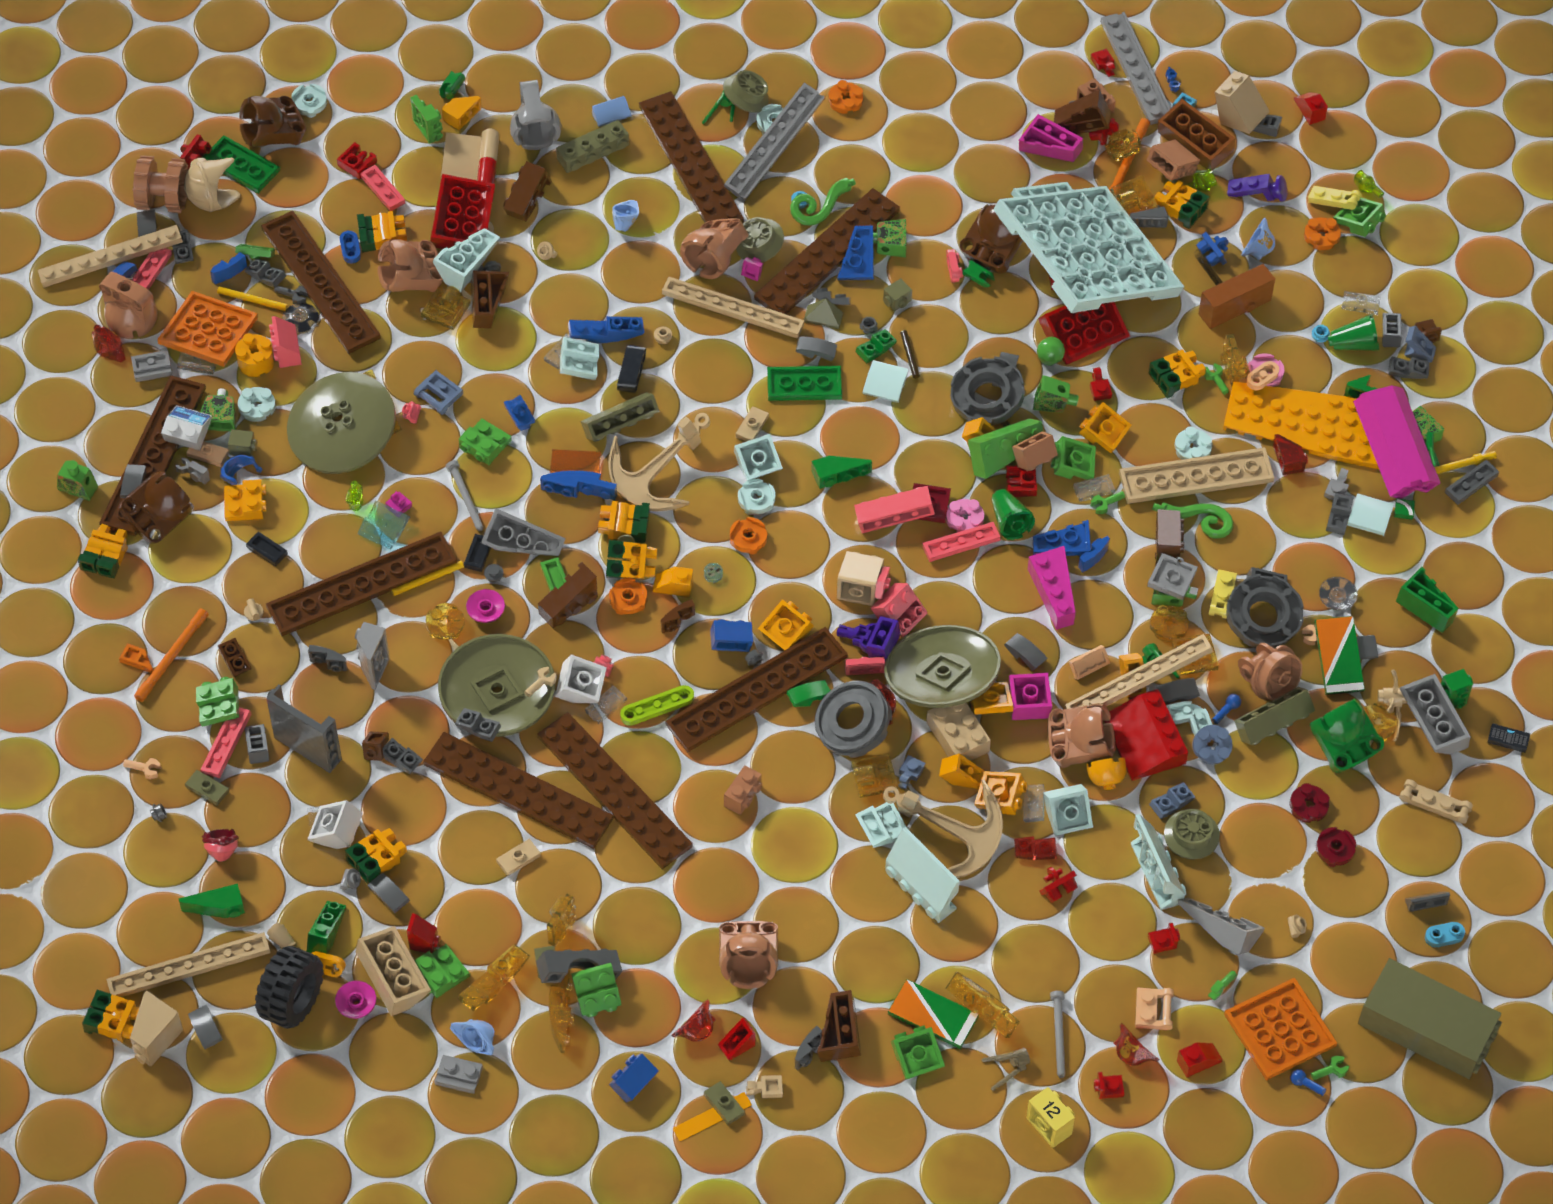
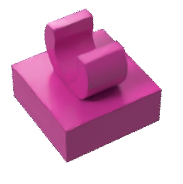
M746 257L743 262L741 275L758 281L761 277L763 266L761 259Z
M396 491L385 502V505L397 517H400L412 507V502L402 493Z

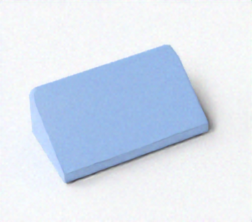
M625 96L592 106V115L598 127L616 120L632 117Z

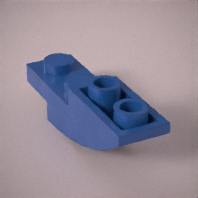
M606 316L605 321L569 320L568 322L570 338L586 339L587 342L596 344L618 342L644 334L642 317Z
M560 471L543 475L540 478L541 490L549 493L554 492L566 497L577 498L579 492L586 495L599 496L603 499L615 500L617 497V484L601 480L600 473Z

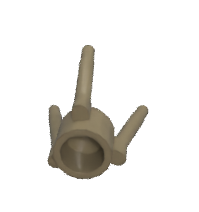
M1025 1048L981 1060L982 1062L1009 1059L1013 1067L1017 1066V1069L991 1087L992 1091L1019 1072L1026 1070L1025 1065L1030 1063V1057Z

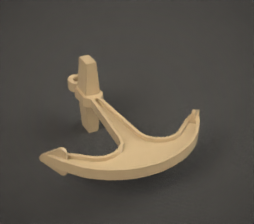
M699 413L695 417V423H692L687 417L682 419L677 424L679 429L678 439L637 472H627L622 468L618 438L614 436L608 467L611 481L617 484V491L622 498L631 505L650 503V511H667L689 505V501L654 497L650 494L649 487L653 479L684 445H688L689 448L694 450L701 443L700 429L709 427V416L706 413Z
M982 780L987 820L979 826L967 825L922 806L919 795L909 790L906 793L899 794L898 789L891 786L886 788L883 793V799L887 803L892 804L896 802L899 813L907 817L919 814L966 844L968 848L967 859L960 864L948 868L956 878L970 875L982 868L991 859L1000 843L1003 829L1002 813L995 795L985 780ZM888 793H894L895 797L890 798Z

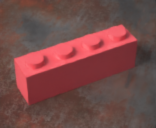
M928 486L918 487L910 491L899 492L895 495L880 497L876 500L854 505L862 534L935 514Z

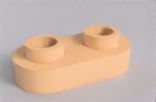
M1272 361L1261 364L1248 374V387L1253 390L1264 388L1278 377L1279 366Z

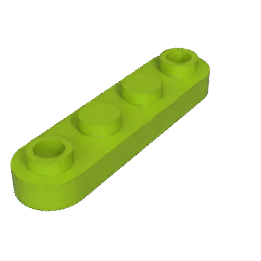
M682 685L626 705L620 712L621 721L625 725L632 726L688 706L694 700V691L691 687Z

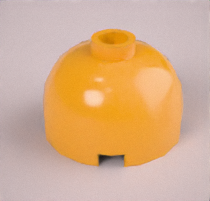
M1113 758L1091 762V765L1086 764L1092 783L1096 786L1104 787V790L1115 789V785L1121 783L1126 776L1125 758H1118L1119 762H1114Z

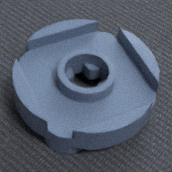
M1218 725L1204 726L1193 738V752L1206 764L1215 765L1221 763L1229 757L1232 751V739L1228 730ZM1211 740L1217 743L1214 750L1211 749V746L1207 745Z

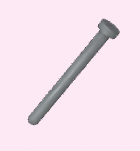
M457 460L450 461L446 464L447 471L451 472L476 530L482 531V522L458 470L460 465Z
M1053 991L1050 993V999L1054 1001L1057 1075L1059 1078H1063L1065 1076L1062 1000L1065 999L1063 991Z

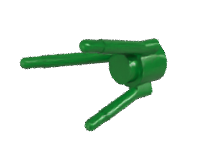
M724 90L702 121V124L707 122L719 105L723 107L731 106L730 122H733L735 105L726 97Z
M1155 643L1146 645L1142 650L1144 664L1163 655ZM1176 671L1172 673L1176 678H1179Z

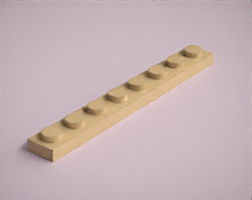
M177 225L39 269L38 273L44 288L182 243L183 241Z
M668 277L662 289V295L797 339L804 326V320L672 277Z
M1202 634L1065 704L1066 709L1097 703L1108 706L1212 653L1213 649L1205 635Z
M265 932L106 980L110 994L124 997L269 954L270 948Z

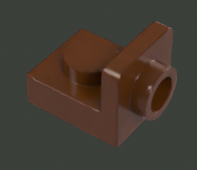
M1433 319L1415 323V326L1432 343L1440 340L1442 330L1441 327H1436Z
M369 732L362 741L365 760H383V747L389 741L388 732Z

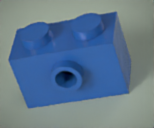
M714 620L710 629L711 649L750 652L753 644L752 622Z
M642 1053L630 1056L625 1062V1068L617 1070L611 1077L613 1080L609 1086L625 1102L633 1100L659 1072Z

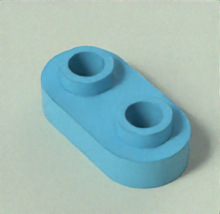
M1458 922L1431 926L1426 931L1425 941L1431 947L1456 944L1463 940L1465 928Z

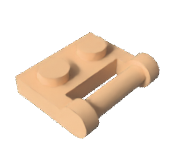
M1137 987L1135 1028L1171 1030L1173 1028V1022L1171 1021V998L1174 997V990L1171 988L1150 989ZM1157 998L1163 999V1020L1161 1021L1157 1020Z

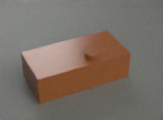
M1183 99L1158 120V133L1169 141L1177 140L1200 159L1199 164L1210 172L1235 150V138Z
M1261 264L1202 292L1198 314L1209 329H1212L1246 312H1251L1255 308L1271 301L1275 278L1267 267Z

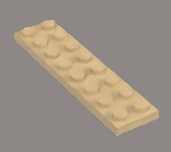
M1265 447L1119 469L1127 504L1274 482L1273 471Z

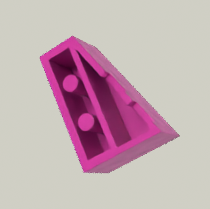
M1039 114L1018 140L1019 151L1074 162L1083 150L1082 137Z

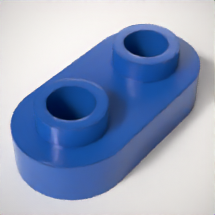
M353 231L343 232L340 235L343 259L350 264L356 263L361 258L358 236Z

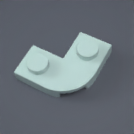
M1192 701L1166 705L1175 725L1189 722L1194 736L1204 726L1212 725L1208 711L1198 705L1191 704Z

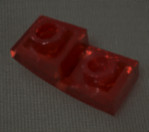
M1034 836L1014 839L1016 858L1028 860L1057 859L1055 837L1035 840Z

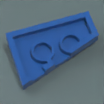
M1089 520L1082 521V524L1073 526L1072 524L1066 526L1062 530H1052L1033 536V555L1062 546L1065 547L1066 556H1081L1085 552H1091Z

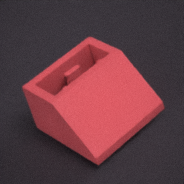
M273 316L269 329L275 361H279L280 368L302 365L295 324Z
M894 583L885 592L882 599H879L871 607V610L878 619L882 616L898 620L901 638H904L928 613L908 583Z

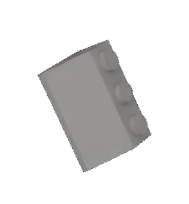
M363 622L361 628H358L355 633V639H357L356 648L359 652L358 659L371 688L376 690L390 659L386 629Z

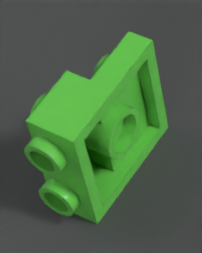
M417 95L410 97L414 123L429 144L439 141L443 137L441 133L443 128L440 122L442 117L439 110H435L432 104L426 106L425 102L420 100Z
M1360 198L1354 210L1342 208L1333 218L1337 221V224L1349 227L1351 233L1366 237L1368 233L1374 232L1379 222L1385 220L1386 214L1383 204Z
M482 418L473 428L469 427L459 438V447L463 452L475 456L478 461L490 465L512 441V437Z
M1064 436L1055 442L1058 455L1051 462L1054 474L1068 479L1076 476L1091 481L1094 478L1096 446Z
M222 677L218 682H203L201 686L196 687V703L199 706V723L202 727L239 718L238 686L233 678Z
M447 944L433 953L428 951L414 960L431 989L430 993L436 998L470 977L468 970Z
M611 963L571 973L582 1016L594 1017L599 1011L606 1010L607 1012L617 1010V1006L622 1005Z
M924 1025L913 1029V1034L907 1035L906 1032L894 1036L895 1040L891 1041L905 1080L945 1067L932 1027L926 1029Z

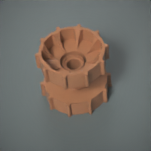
M140 156V159L137 160L133 181V197L137 210L150 211L151 207L154 206L156 196H165V207L168 209V212L181 213L185 209L187 195L184 191V182L188 171L185 159L172 158L168 162L167 172L158 173L157 162L153 156Z

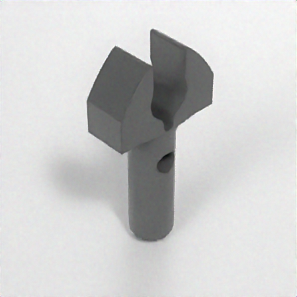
M276 286L274 289L275 293L292 297L293 304L300 305V303H306V298L299 297L300 295L308 297L303 286H299L296 290Z

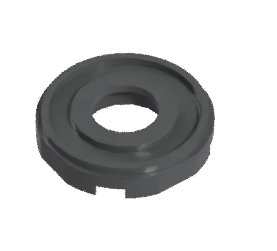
M994 356V359L978 357L967 362L955 373L951 381L950 396L955 411L967 422L983 417L991 425H997L1008 420L1020 409L1025 397V387L1020 371L1006 359ZM992 383L1000 387L1002 396L996 402L979 404L975 400V392L981 385Z
M1256 574L1247 577L1233 589L1227 601L1226 616L1232 631L1245 644L1256 648L1260 643H1266L1275 649L1279 645H1285L1297 635L1304 620V606L1300 595L1286 580L1275 575L1270 577ZM1264 601L1274 606L1278 615L1276 623L1270 627H1262L1254 623L1249 613L1253 604Z
M864 681L846 682L833 688L820 702L815 715V730L824 746L835 755L850 756V758L860 757L883 742L888 734L889 720H892V710L883 693L876 686ZM849 705H861L864 711L861 723L853 729L841 728L838 725L840 713Z

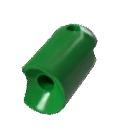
M451 71L440 86L439 95L442 98H453L466 79L464 74Z
M972 260L969 261V266L962 272L964 276L982 287H991L986 282L987 278L995 281V276L992 272Z

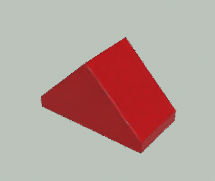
M745 1017L741 1018L718 1043V1046L727 1059L732 1060L756 1046V1033Z

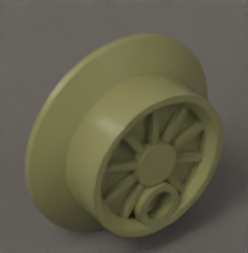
M743 70L738 72L737 75L729 76L724 81L723 90L726 97L738 108L756 113L761 112L762 108L768 105V85L760 75L752 71Z
M755 217L743 223L749 235L736 248L738 255L743 260L746 257L751 259L756 257L761 259V262H765L773 258L780 251L784 242V233L777 222L771 219Z
M1187 809L1177 812L1169 818L1164 828V839L1167 846L1176 855L1186 859H1201L1207 857L1216 849L1220 839V832L1216 822L1205 812L1198 809Z

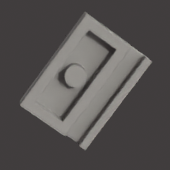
M168 350L131 357L136 382L172 375Z
M443 1055L434 1083L435 1085L475 1094L483 1064Z

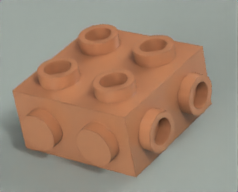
M1171 140L1153 145L1149 150L1147 161L1155 169L1163 173L1167 179L1172 181L1193 175L1197 171L1200 159L1177 140Z

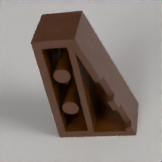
M1099 89L1056 109L1054 123L1074 134L1109 129L1111 111Z

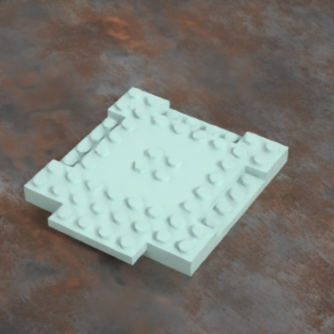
M1068 182L1014 188L1011 192L1013 198L999 199L993 209L1012 235H1020L1021 239L1027 244L1031 252L1055 281L1052 288L1071 313L1099 309L1102 303L1149 297L1152 301L1178 297L1184 288L1181 281L1107 186L1073 190Z

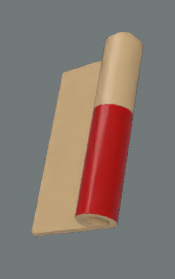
M489 128L482 132V137L446 132L442 174L495 184L499 132Z

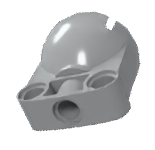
M538 80L520 82L521 105L512 116L510 124L512 139L518 146L521 145L524 149L539 150L552 145L553 139L557 141L560 137L562 128L560 118L553 108L540 100Z

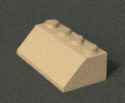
M395 926L358 939L355 952L391 1016L411 1009L430 993V987Z

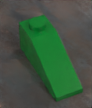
M238 883L178 898L181 911L220 918H235L245 913Z

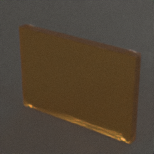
M552 449L550 473L560 471L599 473L601 452Z

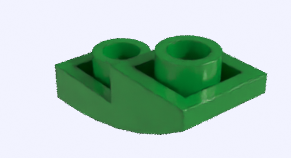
M884 329L873 334L870 341L857 346L855 352L866 363H869L896 344L897 340Z
M823 680L794 687L788 690L786 694L793 707L811 706L815 700H822L831 690L826 681Z

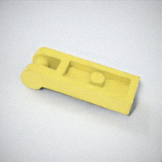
M1313 186L1308 196V203L1354 210L1362 194L1358 190L1350 192Z
M1218 569L1209 615H1220L1222 618L1227 619L1226 605L1234 589L1237 573Z

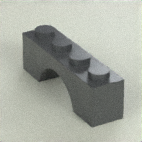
M546 950L536 961L542 983H560L568 973V969L571 968L585 970L607 963L612 965L615 980L622 973L617 950Z

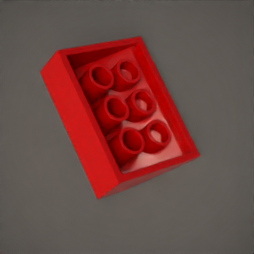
M442 174L430 242L433 243L435 248L444 249L447 247L449 249L456 242H463L470 235L484 228L488 230L495 184Z
M1115 302L1102 303L1099 309L1071 313L1065 305L1038 318L1046 337H1056L1064 344L1065 354L1062 360L1066 365L1130 337Z
M1159 689L1139 694L1109 711L1111 718L1109 721L1104 722L1113 724L1115 746L1120 757L1125 758L1126 770L1131 781L1186 764L1188 750Z

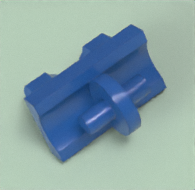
M1207 232L1203 233V240L1196 246L1202 254L1209 250L1212 251V253L1206 256V260L1211 267L1219 262L1222 265L1227 263L1221 250L1224 252L1228 250V239L1216 236L1214 238L1216 242L1214 243Z
M521 395L513 400L504 401L505 408L520 431L530 428V424L535 423V419Z

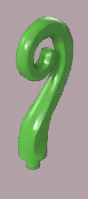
M845 177L834 183L829 189L821 211L813 216L802 214L799 205L801 202H807L809 207L806 209V213L812 214L817 208L816 200L809 194L796 196L790 205L792 217L798 223L807 226L823 222L831 213L838 197L851 191L852 186L856 185L853 178L849 180Z
M1163 502L1162 505L1154 503L1152 508L1156 512L1158 509L1180 511V518L1183 519L1199 514L1215 515L1206 516L1201 522L1203 533L1211 538H1224L1233 530L1231 515L1222 507L1214 504H1194L1176 507ZM1217 517L1223 521V527L1219 530L1212 529L1209 526L1218 522Z

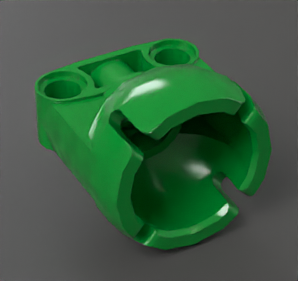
M1356 698L1309 724L1311 732L1329 761L1330 769L1335 773H1341L1355 767L1380 752L1384 747L1383 738L1378 735L1362 704ZM1370 740L1376 742L1377 749L1370 747ZM1337 758L1344 762L1343 768L1337 765Z

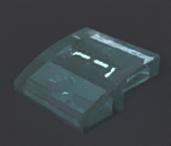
M375 500L369 516L364 518L357 534L388 549H392L403 532L410 516Z

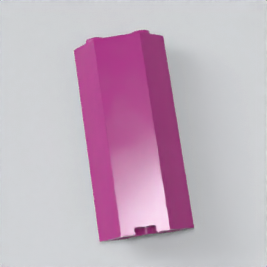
M1393 385L1364 392L1353 401L1390 497L1403 499L1415 490L1427 493L1440 484L1403 388Z

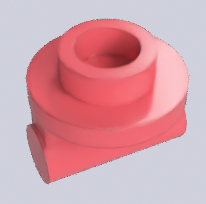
M412 401L406 403L402 408L403 418L410 420L411 423H417L421 406Z
M605 655L596 656L593 663L607 667L605 676H610L614 665L611 662L612 659Z

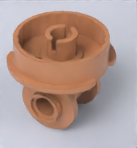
M1260 643L1256 647L1257 655L1251 659L1244 656L1238 660V667L1242 677L1252 684L1254 694L1263 700H1274L1295 689L1302 676L1301 660L1291 648L1284 645H1279L1274 649L1266 643Z

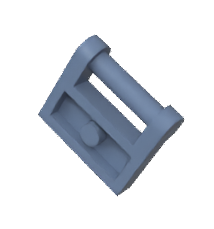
M435 370L416 387L413 394L418 398L421 397L436 408L438 413L443 415L463 395V389ZM429 389L444 401L440 403L425 391Z

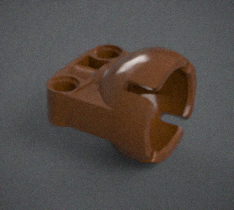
M251 96L245 99L241 105L239 118L251 119V123L240 124V132L247 145L264 147L271 144L299 145L301 143L306 126L296 104L290 97L266 98L263 96Z
M986 204L979 212L965 238L960 241L959 246L964 256L988 270L1003 274L1009 269V264L1023 240L1019 234L1012 235L1008 231L1007 227L994 212L995 205ZM973 245L970 250H966L967 246ZM1002 260L1003 263L997 266L996 263Z
M160 470L149 476L119 503V511L125 520L149 544H156L162 541L194 509V505L190 502V498L171 477H167L165 472ZM127 501L133 505V510L130 512L124 508V504ZM151 530L157 531V540L151 539Z

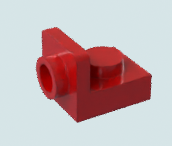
M1169 923L1167 929L1148 932V939L1153 954L1177 949L1180 933L1178 929L1174 928L1173 923Z
M1098 1072L1097 1079H1094V1091L1098 1092L1099 1099L1124 1097L1122 1075L1103 1076L1102 1072Z

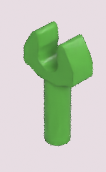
M1214 363L1213 373L1206 366L1205 379L1214 380L1223 395L1227 394L1229 389L1220 377L1223 373V368Z
M1121 491L1107 498L1096 495L1091 500L1090 506L1100 504L1101 506L1096 508L1095 513L1105 514L1107 513L1108 505L1125 498V494Z
M1230 971L1221 981H1216L1210 990L1212 991L1208 996L1214 1001L1217 1000L1223 990L1237 977L1236 972Z
M1334 1056L1331 1058L1330 1066L1312 1072L1311 1078L1317 1080L1332 1073L1341 1078L1346 1075L1349 1066L1337 1067V1064L1343 1063L1344 1057Z

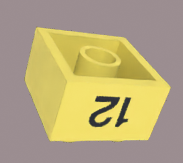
M1047 1087L1029 1100L1026 1118L1048 1144L1054 1148L1072 1135L1075 1115L1070 1107H1066L1061 1102L1058 1093L1052 1092Z

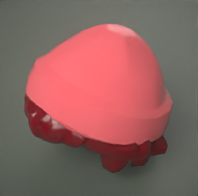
M216 829L205 832L202 835L204 848L217 861H226L238 847L239 836L236 835L234 829Z

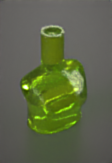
M1211 169L1195 173L1192 177L1193 182L1186 184L1200 192L1208 191L1213 186L1218 185Z
M1359 170L1355 174L1354 183L1361 192L1374 193L1379 198L1384 195V192L1375 185L1372 176L1365 174L1363 170Z
M357 481L351 482V487L346 494V503L353 511L360 510L363 505V488Z

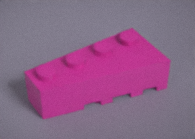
M1062 546L1029 556L1027 569L1055 629L1074 625L1075 606L1065 547Z

